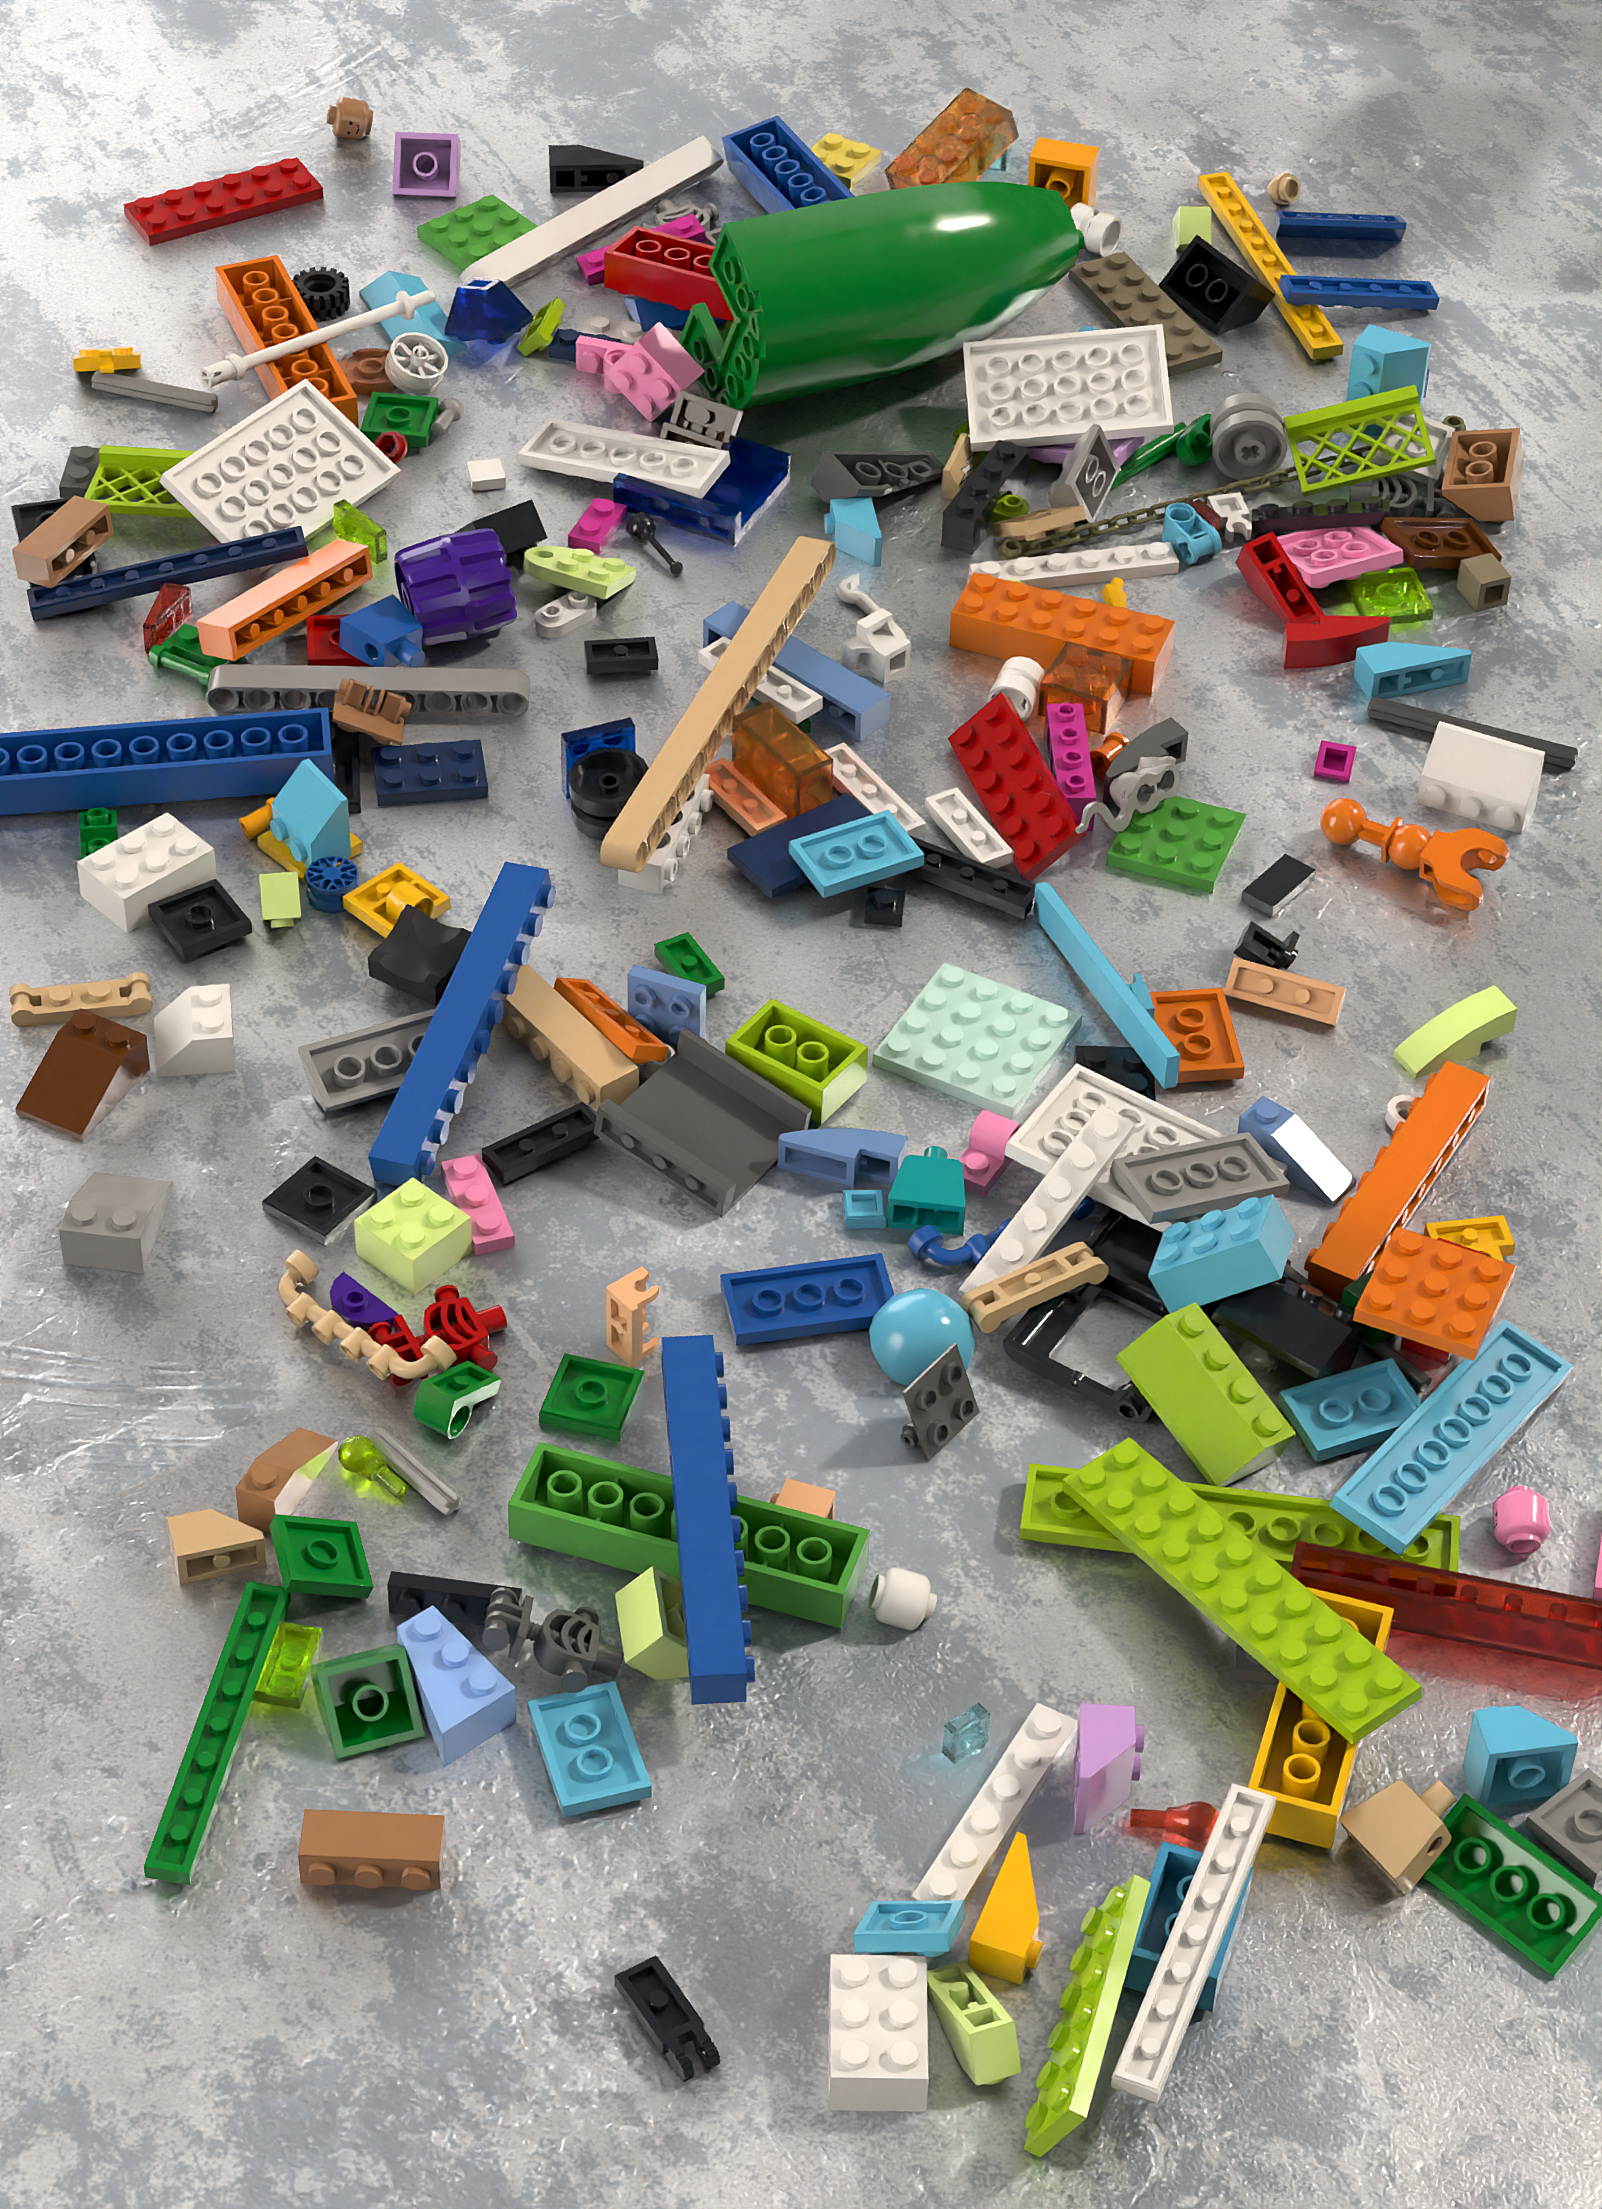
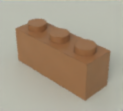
M73 496L12 549L18 579L51 589L114 535L109 505Z
M305 1809L298 1851L300 1882L313 1883L319 1886L338 1884L360 1885L365 1888L381 1886L403 1887L411 1890L441 1889L446 1848L445 1815Z

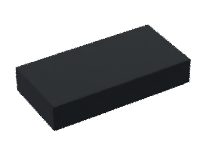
M1284 854L1242 891L1241 901L1273 917L1315 880L1316 869Z

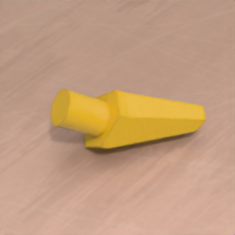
M1113 578L1110 584H1106L1102 589L1101 594L1107 605L1126 608L1127 594L1123 591L1124 581L1121 578Z

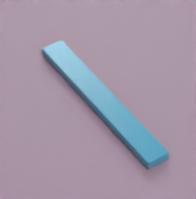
M1048 882L1035 884L1034 917L1164 1089L1176 1087L1180 1064L1179 1052Z

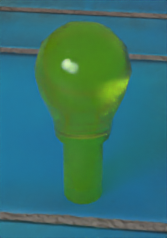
M355 1435L348 1437L341 1443L338 1457L345 1470L365 1477L371 1482H378L397 1499L402 1498L407 1493L409 1486L387 1468V1463L381 1458L378 1450L369 1438Z

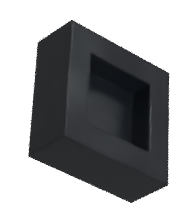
M868 887L864 923L902 927L906 890Z

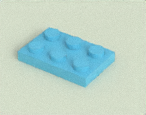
M890 810L789 841V854L823 898L924 866V853Z
M1392 1358L1279 1391L1278 1397L1279 1406L1316 1462L1386 1441L1422 1404V1401Z
M615 1681L589 1686L578 1693L563 1692L527 1701L528 1715L563 1818L652 1797V1785Z

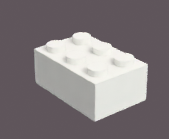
M168 812L77 862L81 897L127 934L152 920L149 917L148 904L217 879L214 848Z
M831 1954L829 1975V2110L926 2112L929 2081L926 1956Z

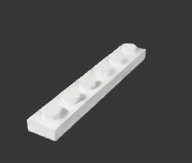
M1154 542L1145 545L1119 546L1117 548L1100 550L1090 549L1074 553H1055L1047 556L1020 557L1011 560L969 564V577L971 578L974 572L989 574L1004 580L1016 579L1026 585L1045 589L1107 582L1115 577L1124 580L1177 574L1179 561L1170 542Z
M1101 1103L959 1288V1295L962 1297L966 1292L1036 1261L1135 1132V1124Z
M1037 1703L911 1896V1901L964 1900L965 1908L1075 1735L1078 1720Z

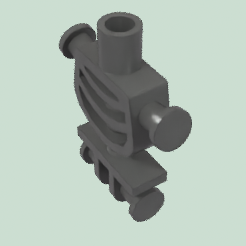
M1399 474L1372 480V486H1350L1349 502H1358L1370 496H1378L1382 500L1389 499L1390 517H1412L1415 508L1424 509L1425 518H1456L1457 505L1442 495L1443 481L1438 485V489H1435V478H1429L1426 496L1417 495L1416 486L1412 480ZM1370 525L1373 530L1382 532L1380 529L1381 525Z
M498 1588L493 1591L490 1598L491 1604L488 1606L487 1617L484 1623L485 1630L482 1635V1642L485 1647L493 1651H500L505 1649L509 1643L508 1657L516 1660L525 1639L534 1641L533 1653L539 1666L553 1675L560 1676L562 1688L569 1693H578L587 1687L588 1675L591 1669L616 1677L622 1664L624 1653L599 1643L601 1627L598 1625V1614L592 1608L579 1607L574 1613L556 1609L546 1616L542 1625L530 1621L534 1597L526 1595L522 1605L519 1606L517 1605V1595L511 1589Z

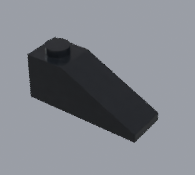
M548 145L550 193L601 192L644 168L643 160L583 145Z

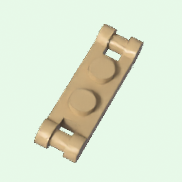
M134 972L126 979L38 988H31L27 984H16L9 991L10 1003L13 1005L11 1008V1020L13 1024L19 1027L67 1023L80 1008L104 1018L147 1014L153 1006L152 996L149 993L151 988L150 978L144 972Z
M1077 1242L966 1292L961 1297L959 1305L970 1318H974V1324L983 1333H991L999 1327L1001 1321L1086 1282L1099 1284L1107 1277L1109 1269L1099 1257H1093V1251L1084 1242Z

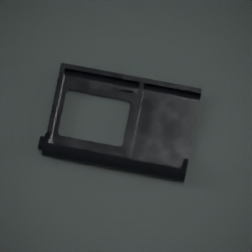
M1111 1208L1084 1241L1093 1251V1257H1099L1108 1266L1107 1277L1099 1284L1086 1282L1030 1308L1003 1340V1348L1006 1354L1020 1366L1098 1404L1127 1421L1135 1423L1146 1421L1154 1412V1409L1132 1380L1114 1391L1085 1376L1080 1371L1073 1370L1051 1359L1050 1356L1099 1296H1108L1157 1321L1170 1314L1148 1277L1163 1233ZM1225 1298L1200 1306L1216 1329H1218L1220 1324L1211 1320L1214 1311Z

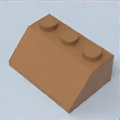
M1520 428L1452 431L1442 484V495L1480 522L1492 521L1500 523L1514 520L1524 464Z

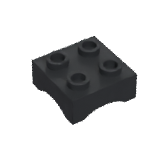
M407 904L401 911L389 935L368 956L369 976L436 1006L444 994L472 932L464 928H455L439 923L424 914L420 909Z

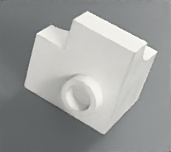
M881 608L856 622V636L843 643L842 666L859 676H870L885 684L910 670L911 641L898 632L894 625L892 614Z

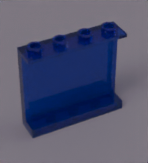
M735 436L729 449L730 464L702 499L619 472L613 479V502L627 505V512L633 514L645 512L654 521L735 546L790 482L791 454Z

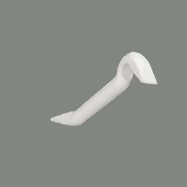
M859 572L845 578L838 584L836 594L841 601L856 604L867 615L880 609L866 594L860 591H853L859 584ZM894 622L898 632L907 639L905 632Z

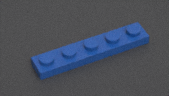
M1281 275L1278 284L1287 304L1295 306L1310 304L1324 307L1351 306L1357 309L1380 307L1385 310L1405 308L1422 311L1423 309L1436 310L1440 300L1430 281Z

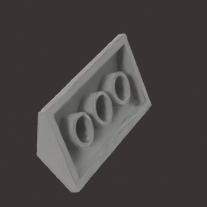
M437 1008L298 1047L311 1093L323 1110L327 1113L398 1092Z

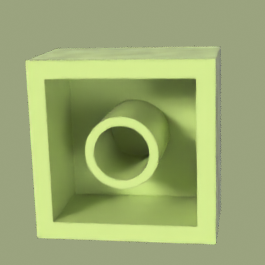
M413 1177L354 1220L356 1255L414 1295L473 1251L471 1217Z

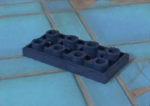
M846 793L728 848L727 859L767 896L773 899L802 884L810 882L789 854V841L861 819L871 814Z

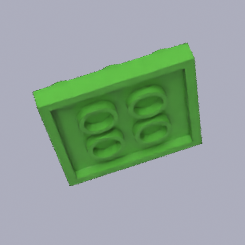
M492 194L418 226L417 237L464 271L474 262L538 226Z
M1178 796L1162 800L1150 812L1132 814L1128 826L1123 831L1118 832L1107 853L1106 865L1213 893L1245 827L1247 814Z

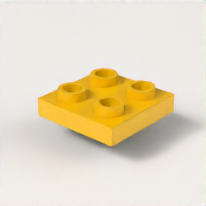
M400 862L343 896V908L384 938L389 935L401 911L407 904L420 909L432 919L451 909L449 896Z

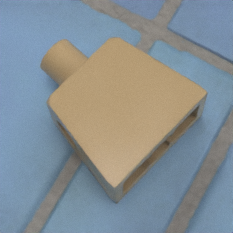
M1439 1779L1420 1796L1403 1780H1397L1343 1814L1338 1820L1348 1836L1390 1881L1406 1895L1450 1843L1452 1836L1439 1816L1452 1806L1457 1799Z

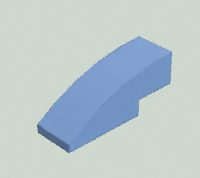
M824 1128L780 1134L778 1139L777 1168L854 1187L858 1177L893 1185L904 1157L907 1156L908 1136L857 1128Z

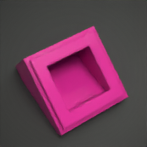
M1321 740L1314 776L1350 782L1357 756V747Z

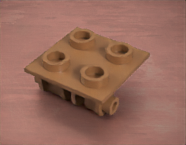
M352 678L349 681L342 679L338 692L335 693L332 722L337 723L339 728L347 732L356 733L360 731L372 735V738L379 743L385 745L395 743L401 746L404 716L407 717L411 703L406 702V698L388 692L384 704L380 708L385 690L381 689L375 705H370L374 686H370L365 701L362 702L368 684Z

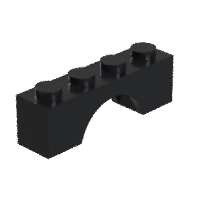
M997 441L943 511L941 546L970 555L974 554L987 536L993 511L1004 493L1018 495L1026 485L1030 449L1018 446L1012 442Z

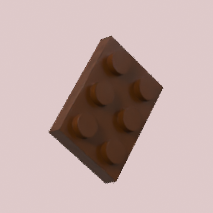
M1384 517L1380 527L1389 541L1403 550V559L1408 566L1414 569L1442 568L1452 570L1453 568H1460V562L1463 559L1492 553L1499 562L1502 559L1501 554L1471 518Z

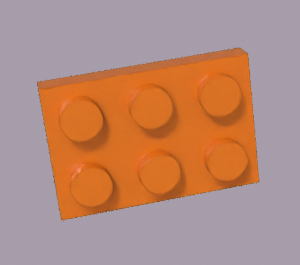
M1223 988L1149 992L1155 1007L1154 1021L1180 1054L1178 1083L1243 1079L1245 1067Z

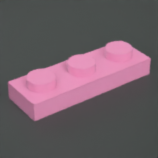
M477 1153L440 1162L441 1175L454 1206L471 1217L472 1249L475 1256L515 1247L514 1233L480 1154Z

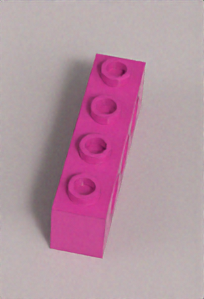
M1046 704L1044 743L1047 765L1078 821L1081 823L1083 810L1086 805L1096 801L1083 704ZM1095 813L1090 818L1085 832L1093 831Z

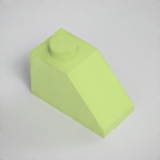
M1179 206L1172 219L1176 251H1184L1196 235L1211 245V206Z
M298 872L259 874L263 922H271V928L294 927V920L301 919Z

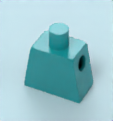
M939 1146L926 1148L923 1156H905L888 1196L887 1227L918 1230L925 1225H933L939 1233L963 1236L966 1198L962 1163L959 1160L947 1159L948 1154L946 1150Z

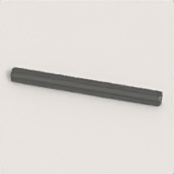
M1372 697L1367 708V716L1370 718L1435 734L1437 725L1441 721L1545 752L1544 762L1569 769L1575 766L1578 757V749L1575 747L1379 697Z

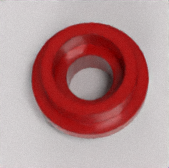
M384 432L375 442V446L394 464L401 462L407 454V440L399 432ZM395 445L394 450L390 453L391 448Z

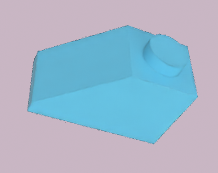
M871 497L831 499L830 514H824V528L826 535L831 534L832 540L836 544V549L872 566H881L882 535Z

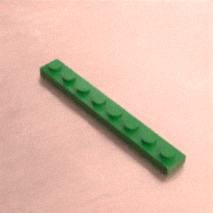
M251 1581L246 1583L144 1864L146 1878L191 1885L291 1602V1592H285L284 1587Z

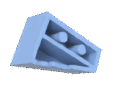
M433 1605L397 1627V1641L406 1650L417 1703H419L425 1717L429 1734L433 1736L443 1767L451 1764L516 1722L515 1687Z

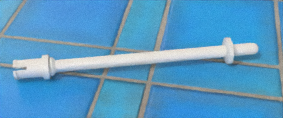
M427 290L409 296L406 291H399L396 294V302L244 357L232 353L227 355L223 361L201 367V377L214 374L213 377L202 380L207 388H211L214 385L231 379L238 381L244 378L246 370L401 314L404 319L411 320L415 316V309L435 301V293Z

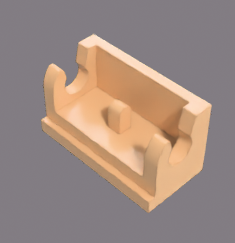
M643 1266L606 1287V1345L631 1368L638 1366L639 1360L653 1353L659 1345L658 1337L651 1338L647 1343L643 1344V1336L649 1331V1324L646 1322V1305L654 1301L659 1294V1286L657 1285L650 1287L646 1291V1281L649 1279V1272Z

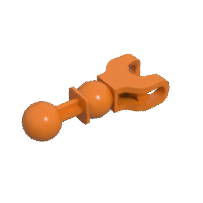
M1349 798L1333 800L1323 809L1320 817L1322 833L1332 843L1350 845L1360 839L1381 847L1382 862L1387 863L1391 859L1393 864L1401 869H1419V877L1431 882L1434 886V892L1441 902L1466 911L1475 910L1483 900V890L1479 880L1466 872L1476 868L1496 871L1504 865L1509 857L1506 843L1499 837L1483 830L1465 828L1453 833L1435 830L1431 836L1430 832L1420 825L1406 824L1402 826V818L1396 817L1392 825L1387 827L1368 820L1364 808L1358 802Z

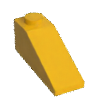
M1016 1832L970 1938L968 1965L971 1969L1021 1985L1028 1968L1036 1970L1041 1959L1044 1942L1037 1940L1039 1915L1026 1835Z

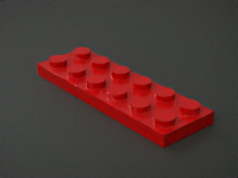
M297 157L285 158L280 162L265 166H255L251 170L236 174H226L221 178L207 182H197L185 188L171 189L159 195L138 198L133 202L124 204V215L147 244L153 246L323 199L324 194L321 184Z
M1002 691L948 737L953 750L999 835L1014 851L1013 860L1019 872L1026 880L1032 882L1086 836L1085 831L1080 834L1076 833L1075 828L1080 825V822L1012 701Z

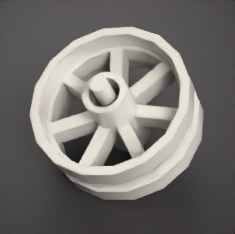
M418 332L404 333L396 337L391 344L385 359L384 369L392 383L403 391L413 394H428L436 390L441 383L443 374L448 367V356L443 346L432 337ZM400 352L404 357L395 356V354Z

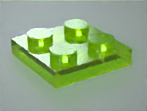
M1396 568L1382 572L1371 571L1360 574L1358 578L1346 580L1345 586L1360 616L1390 617V625L1433 619L1434 607L1414 568Z

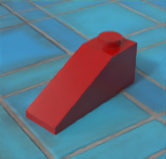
M1273 531L1242 546L1235 564L1252 591L1284 624H1317L1319 615H1324Z

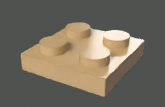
M1084 505L1048 507L992 523L994 537L1008 536V539H1026V541L1044 538L1046 537V532L1053 530L1055 533L1072 530L1075 528L1074 522L1087 519Z

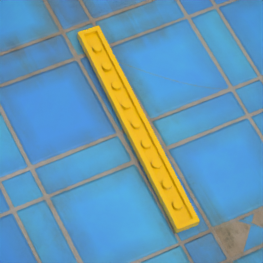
M1228 171L1198 176L1197 187L1260 282L1275 294V297L1272 299L1311 359H1326L1342 355L1344 344L1318 305L1305 304L1303 306L1287 304L1278 287L1281 275L1297 274Z

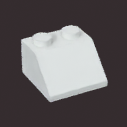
M230 984L191 986L154 1017L156 1077L236 1072Z

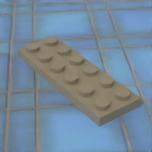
M1125 252L1085 261L1082 264L1075 265L1069 271L1068 278L1117 328L1163 325L1168 377L1222 362L1223 351Z

